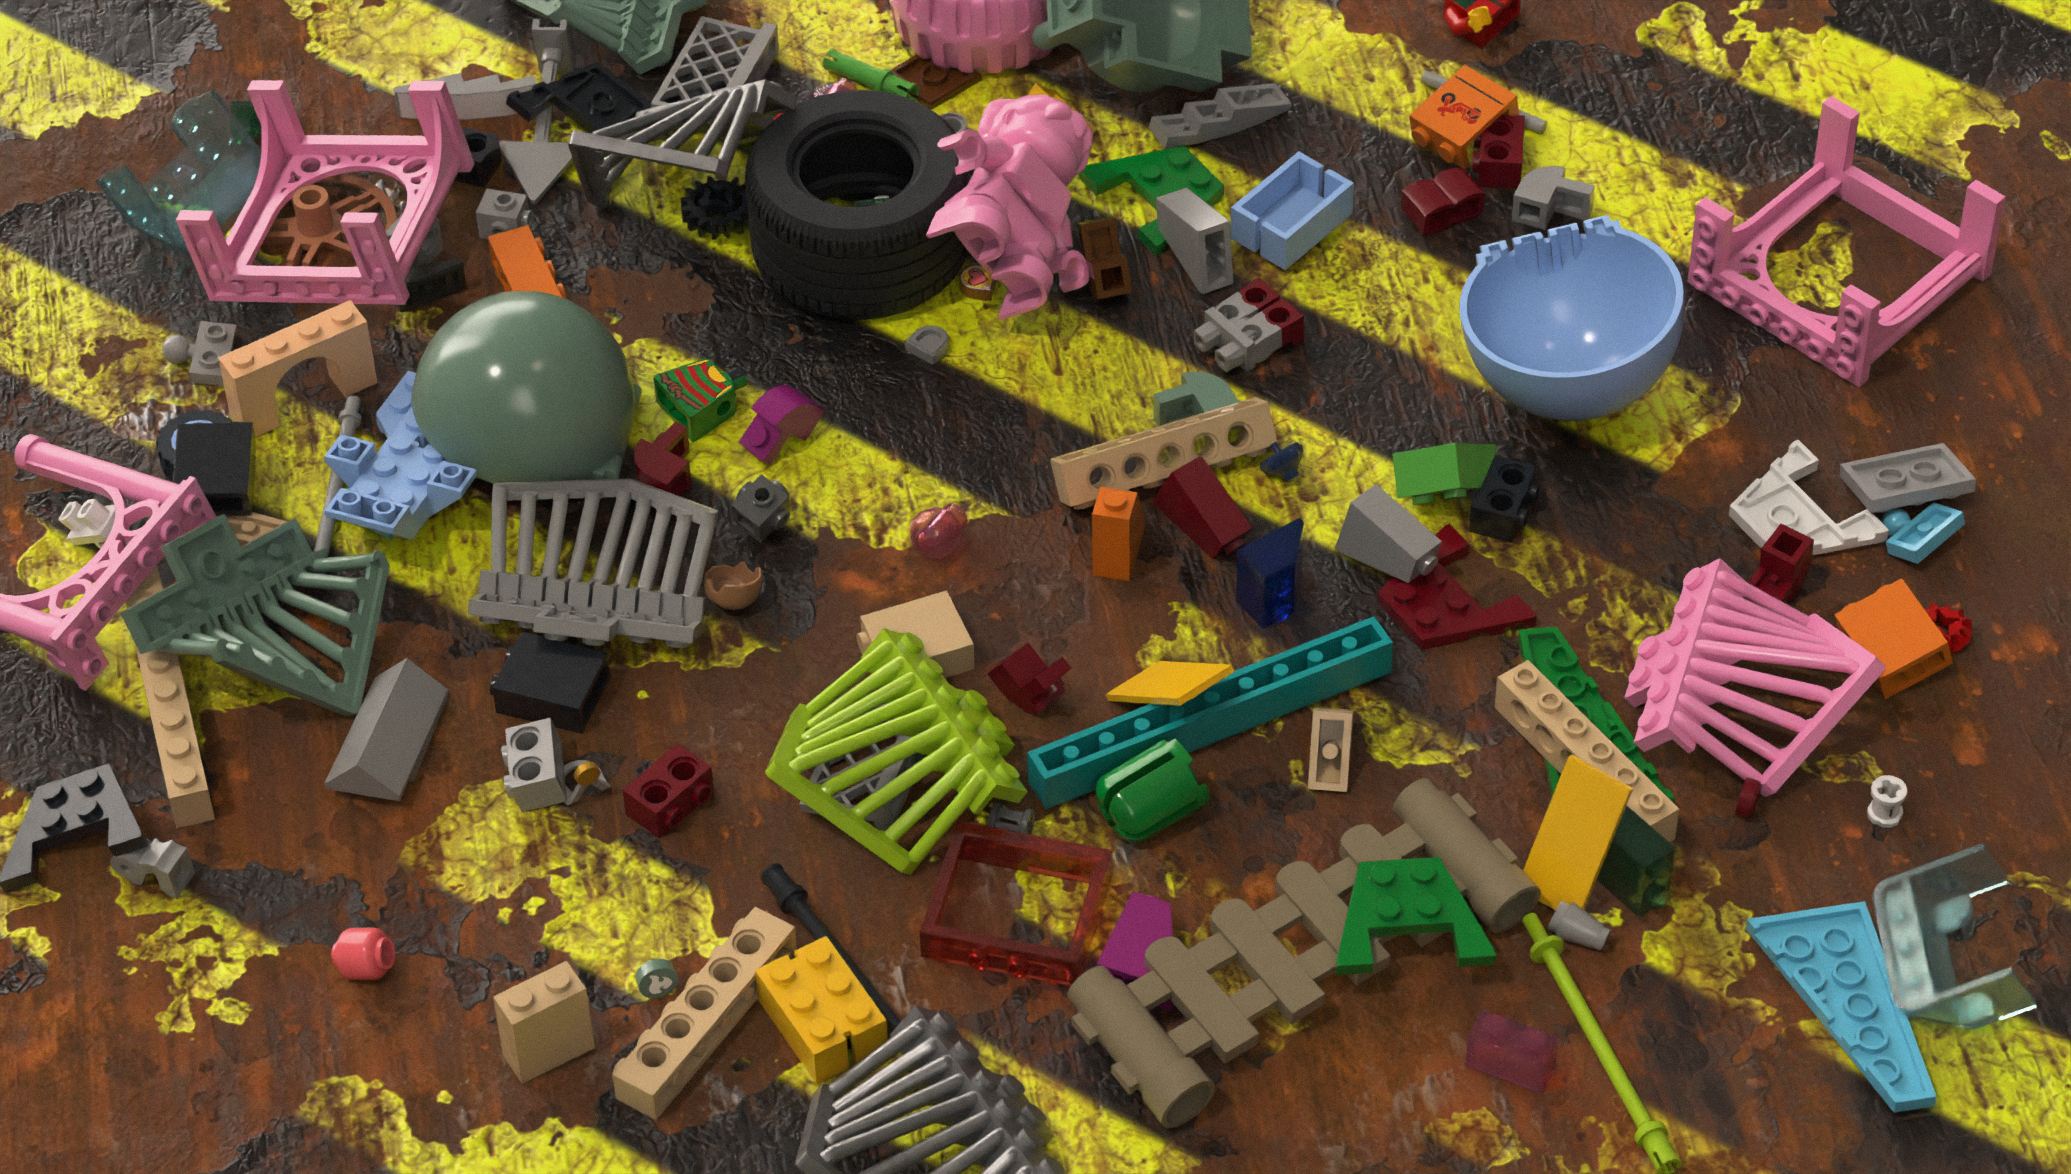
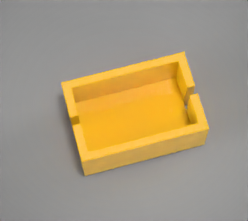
M827 936L795 950V958L792 960L788 955H785L755 969L758 1001L816 1084L849 1069L847 1036L850 1035L852 1060L855 1064L888 1041L887 1020Z

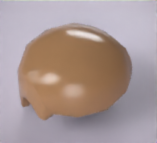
M744 561L735 567L728 565L712 566L704 574L703 584L705 593L713 603L726 610L745 609L758 599L762 583V569L757 567L752 572Z

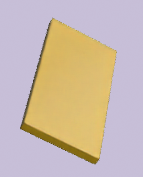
M1158 661L1105 695L1108 701L1181 706L1235 671L1231 664Z
M1574 755L1568 756L1523 869L1540 888L1541 895L1538 901L1555 911L1562 900L1568 904L1575 902L1582 909H1585L1634 789Z

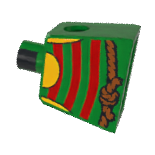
M705 358L653 376L656 402L674 422L687 427L688 438L692 443L735 415L737 411L735 391L747 385L745 374L739 366H735L722 373L710 359Z

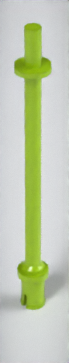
M1536 913L1525 915L1522 922L1534 942L1530 949V957L1535 963H1546L1638 1128L1634 1136L1636 1144L1639 1148L1645 1149L1657 1174H1673L1676 1170L1671 1163L1673 1162L1676 1168H1680L1682 1162L1667 1139V1128L1661 1121H1653L1562 961L1560 957L1561 952L1564 950L1562 938L1557 935L1548 936Z

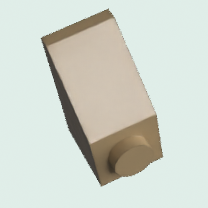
M1314 707L1308 789L1347 792L1354 710Z

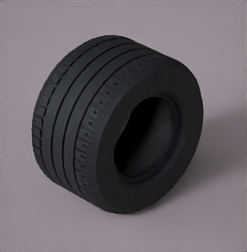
M870 90L840 91L821 95L796 105L793 111L788 110L772 121L753 144L745 170L751 250L757 268L767 284L780 296L801 308L828 317L850 320L876 319L902 313L926 302L946 288L961 270L968 250L958 239L954 231L930 239L926 234L935 213L944 207L946 201L969 183L968 171L956 175L954 167L959 165V160L953 149L943 151L937 144L940 139L956 134L954 129L937 113L913 100L892 93ZM856 193H874L893 197L883 203L865 207H840L823 202L837 196Z

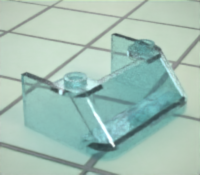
M1984 843L1889 877L1880 882L1873 892V904L1893 1001L1907 1017L1966 1029H1976L2037 1007L2035 999L2012 967L1957 986L1946 933L1958 930L1969 922L1973 914L1972 896L2008 884L2007 876Z

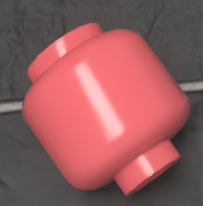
M374 927L348 928L340 934L337 942L333 945L331 958L333 964L345 979L378 980L392 968L395 960V947L393 941L387 937L382 929Z

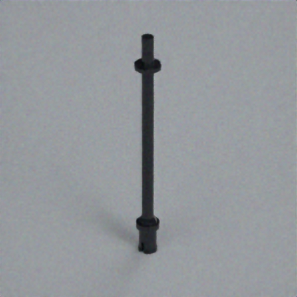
M776 863L768 866L760 878L763 884L777 898L779 909L785 914L794 913L815 940L825 936L828 937L887 1020V1030L891 1034L901 1023V1020L806 904L808 892L802 885L794 883L781 864Z

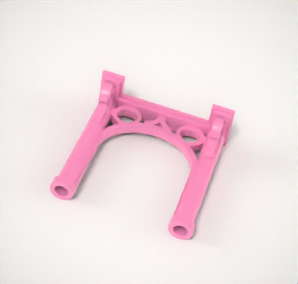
M29 434L24 436L16 446L14 458L17 467L21 470L107 497L115 505V520L106 542L98 553L82 569L65 581L49 589L28 595L12 596L0 593V630L20 636L48 651L46 656L50 662L61 671L72 675L80 689L86 691L109 664L95 637L162 560L164 554L160 547L215 518L216 515L194 477L189 476L187 480H183L180 484L173 483L52 445L43 437ZM124 500L133 501L135 504L127 507ZM151 516L143 527L129 531L130 525L144 517ZM84 594L76 605L63 609L66 600L76 595ZM46 608L50 609L49 613L39 611Z

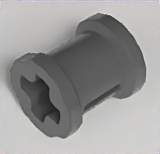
M994 802L988 818L987 835L995 837L999 834L1018 838L1020 843L1028 844L1034 827V809L1028 808L1024 812L1003 807L1001 802ZM1004 821L1015 822V823H1018V824H1017V825H1014V824L1004 823Z

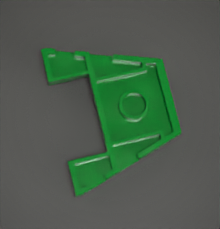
M1185 146L1086 165L1085 169L1079 173V179L1096 196L1128 182L1156 211L1157 197L1184 188H1188L1211 207L1224 196V184ZM1157 219L1138 228V238L1155 256L1162 254L1166 250L1167 242L1158 230Z
M1440 857L1359 862L1337 955L1336 975L1373 972L1374 962L1369 938L1373 936L1451 932L1458 967L1494 965L1496 954Z

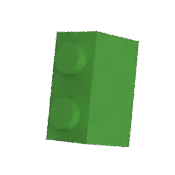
M1450 443L1394 453L1393 464L1397 498L1412 499L1413 505L1435 503V496L1444 495V500L1467 497V490L1481 488L1497 452L1496 445Z

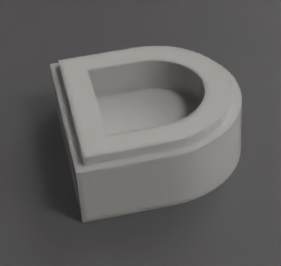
M938 326L921 327L905 340L906 351L932 365H935L949 349L948 334Z

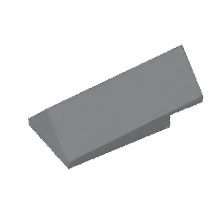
M408 658L376 676L324 783L325 789L400 801L408 781L414 782L449 696L448 689Z

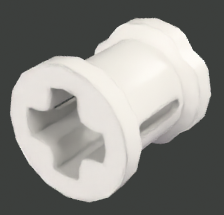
M1884 775L1878 777L1871 786L1873 800L1867 808V816L1873 824L1883 828H1891L1898 825L1903 817L1901 803L1906 799L1907 786L1901 779L1895 776Z

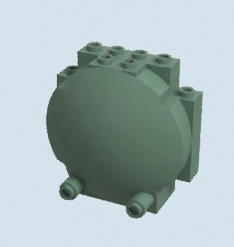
M1047 0V21L1037 25L1032 34L1033 43L1037 48L1051 50L1064 43L1070 44L1081 51L1088 67L1098 76L1119 88L1140 93L1160 91L1170 86L1202 92L1222 83V66L1231 67L1252 58L1249 0Z

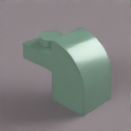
M1187 372L1181 374V386L1154 394V421L1157 426H1161L1238 403L1239 401L1229 385L1221 378L1206 372ZM1234 426L1230 430L1236 429L1238 426Z

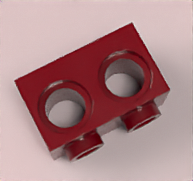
M1502 114L1474 140L1473 148H1479L1480 151H1473L1472 172H1479V187L1518 188L1522 173L1525 116Z
M677 743L622 790L625 814L660 839L670 829L679 826L684 817L698 805L706 803L714 792L711 766Z

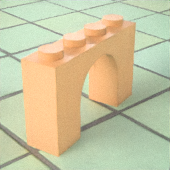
M352 301L344 302L218 357L231 420L233 422H253L255 437L280 427L274 398L276 387L280 379L290 368L309 358H326L329 376L345 397L377 384L367 321Z

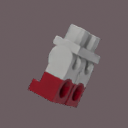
M1258 278L1222 301L1216 308L1211 307L1205 311V323L1193 331L1194 344L1202 352L1217 346L1219 349L1215 351V360L1218 366L1225 372L1237 366L1248 372L1255 368V363L1266 360L1275 350L1287 343L1294 347L1304 341V315L1284 298L1280 299V295Z

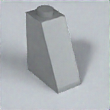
M1188 188L1157 197L1158 230L1198 291L1205 294L1233 284L1229 220Z
M1375 484L1350 503L1335 549L1346 556L1409 583L1418 575L1422 574L1425 576L1434 569L1439 560L1436 556L1442 541Z

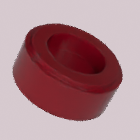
M1749 777L1746 778L1737 802L1735 815L1747 819L1752 818L1762 790L1761 781Z

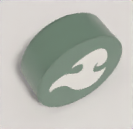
M653 959L640 966L636 972L635 980L643 996L647 998H661L676 988L678 975L674 965L669 960Z

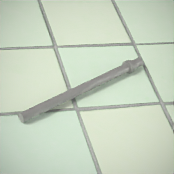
M357 396L347 397L345 409L339 414L338 422L341 425L339 436L343 434L354 437L355 429L360 426L361 415L359 414L361 400ZM332 469L314 551L326 548L328 555L336 519L326 517L324 510L344 485V481Z

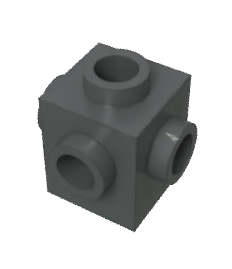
M762 474L753 483L749 481L744 484L737 494V499L731 504L733 521L760 543L774 529L780 530L790 518L789 492L780 482L776 480L771 482Z

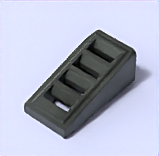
M461 259L412 266L405 279L410 296L405 305L396 306L402 313L467 289ZM451 274L452 280L446 281V275Z

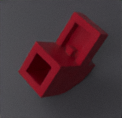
M674 422L665 432L658 435L654 444L642 438L639 440L634 451L637 481L683 497L692 487L690 464L689 461L684 459L690 453L686 426Z
M1781 523L1762 546L1760 567L1747 583L1782 602L1786 600L1792 602L1808 573L1813 556L1814 539Z
M1027 642L990 670L987 675L1009 701L1027 713L1038 714L1066 691L1063 687L1065 683L1061 677L1072 668L1063 656L1047 666L1029 642Z

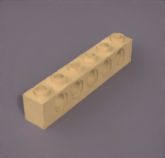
M1254 397L1050 459L1060 502L1070 507L1073 506L1074 509H1084L1095 505V499H1097L1100 487L1125 491L1141 485L1145 489L1154 488L1164 484V479L1168 478L1171 472L1200 455L1212 468L1223 467L1233 463L1232 458L1245 454V457H1256L1267 452L1266 448L1277 442L1268 402ZM1238 426V438L1234 442L1229 443L1228 433L1230 429ZM1203 436L1205 446L1201 452L1195 454L1193 449L1194 442L1197 438ZM1169 446L1171 456L1167 462L1161 464L1159 454L1163 448ZM1135 456L1136 468L1132 473L1126 474L1124 470L1125 463L1129 458ZM1100 467L1102 477L1098 483L1091 485L1090 474L1095 468Z
M1529 660L1497 677L1495 709L1560 774H1562L1568 756L1574 755L1634 788L1617 831L1643 857L1675 840L1679 808Z
M754 907L745 919H739L733 927L731 935L723 945H718L711 952L708 962L701 971L694 973L688 979L684 991L675 1001H670L665 1006L661 1018L656 1024L641 1034L637 1046L628 1057L618 1061L612 1073L616 1099L657 1120L758 999L755 969L785 955H788L790 959L795 955L794 951L797 950L795 926L757 907Z

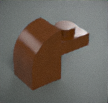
M1109 216L1077 223L1082 254L1087 262L1090 275L1087 284L1091 294L1097 299L1132 293L1127 257L1120 252L1115 218Z

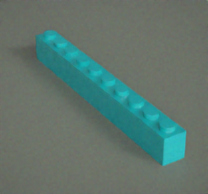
M1374 616L1235 670V672L1181 706L1149 704L1027 752L1028 783L1044 808H1051L1096 790V783L1101 776L1168 737V742L1174 738L1177 739L1189 753L1389 674L1392 668L1393 641Z

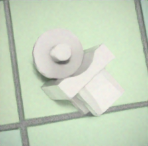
M89 499L82 506L76 501L69 502L59 517V521L71 530L66 539L73 545L95 543L101 549L114 524L115 505L103 506L96 499Z

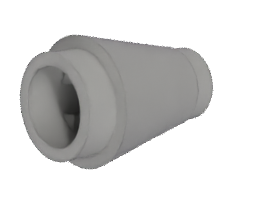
M1563 900L1558 905L1547 928L1556 933L1555 935L1561 937L1562 940L1594 948L1598 951L1602 950L1611 932L1609 928L1605 927L1575 902L1568 904Z

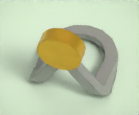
M577 760L564 765L565 777L568 773L575 770L574 778L578 783L573 793L566 786L567 801L564 802L565 805L577 802L588 785L592 784L600 790H606L611 787L602 774L601 769L594 762Z

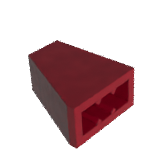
M1202 455L1171 472L1153 499L1156 507L1212 559L1223 553H1226L1229 557L1246 545L1244 539L1252 527Z

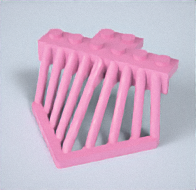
M1719 558L1701 568L1692 569L1685 576L1679 601L1674 608L1675 614L1671 627L1655 637L1649 636L1640 644L1634 669L1629 675V685L1624 699L1634 708L1646 703L1643 714L1638 720L1639 727L1633 742L1643 752L1669 740H1674L1687 753L1694 751L1697 743L1744 781L1747 777L1761 781L1762 790L1760 794L1763 797H1767L1776 793L1883 673L1886 666L1875 655L1814 613L1808 616L1754 587ZM1744 660L1848 673L1850 677L1842 686L1831 691L1823 686L1731 665ZM1730 681L1821 702L1824 706L1813 718L1805 720L1800 716L1724 688L1721 685ZM1719 702L1792 730L1798 735L1787 747L1778 749L1709 706ZM1707 723L1772 764L1761 774L1701 726Z

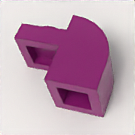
M781 385L774 387L764 393L751 407L757 415L738 443L761 461L771 464L790 434L806 441L825 412V409L802 391L791 386Z

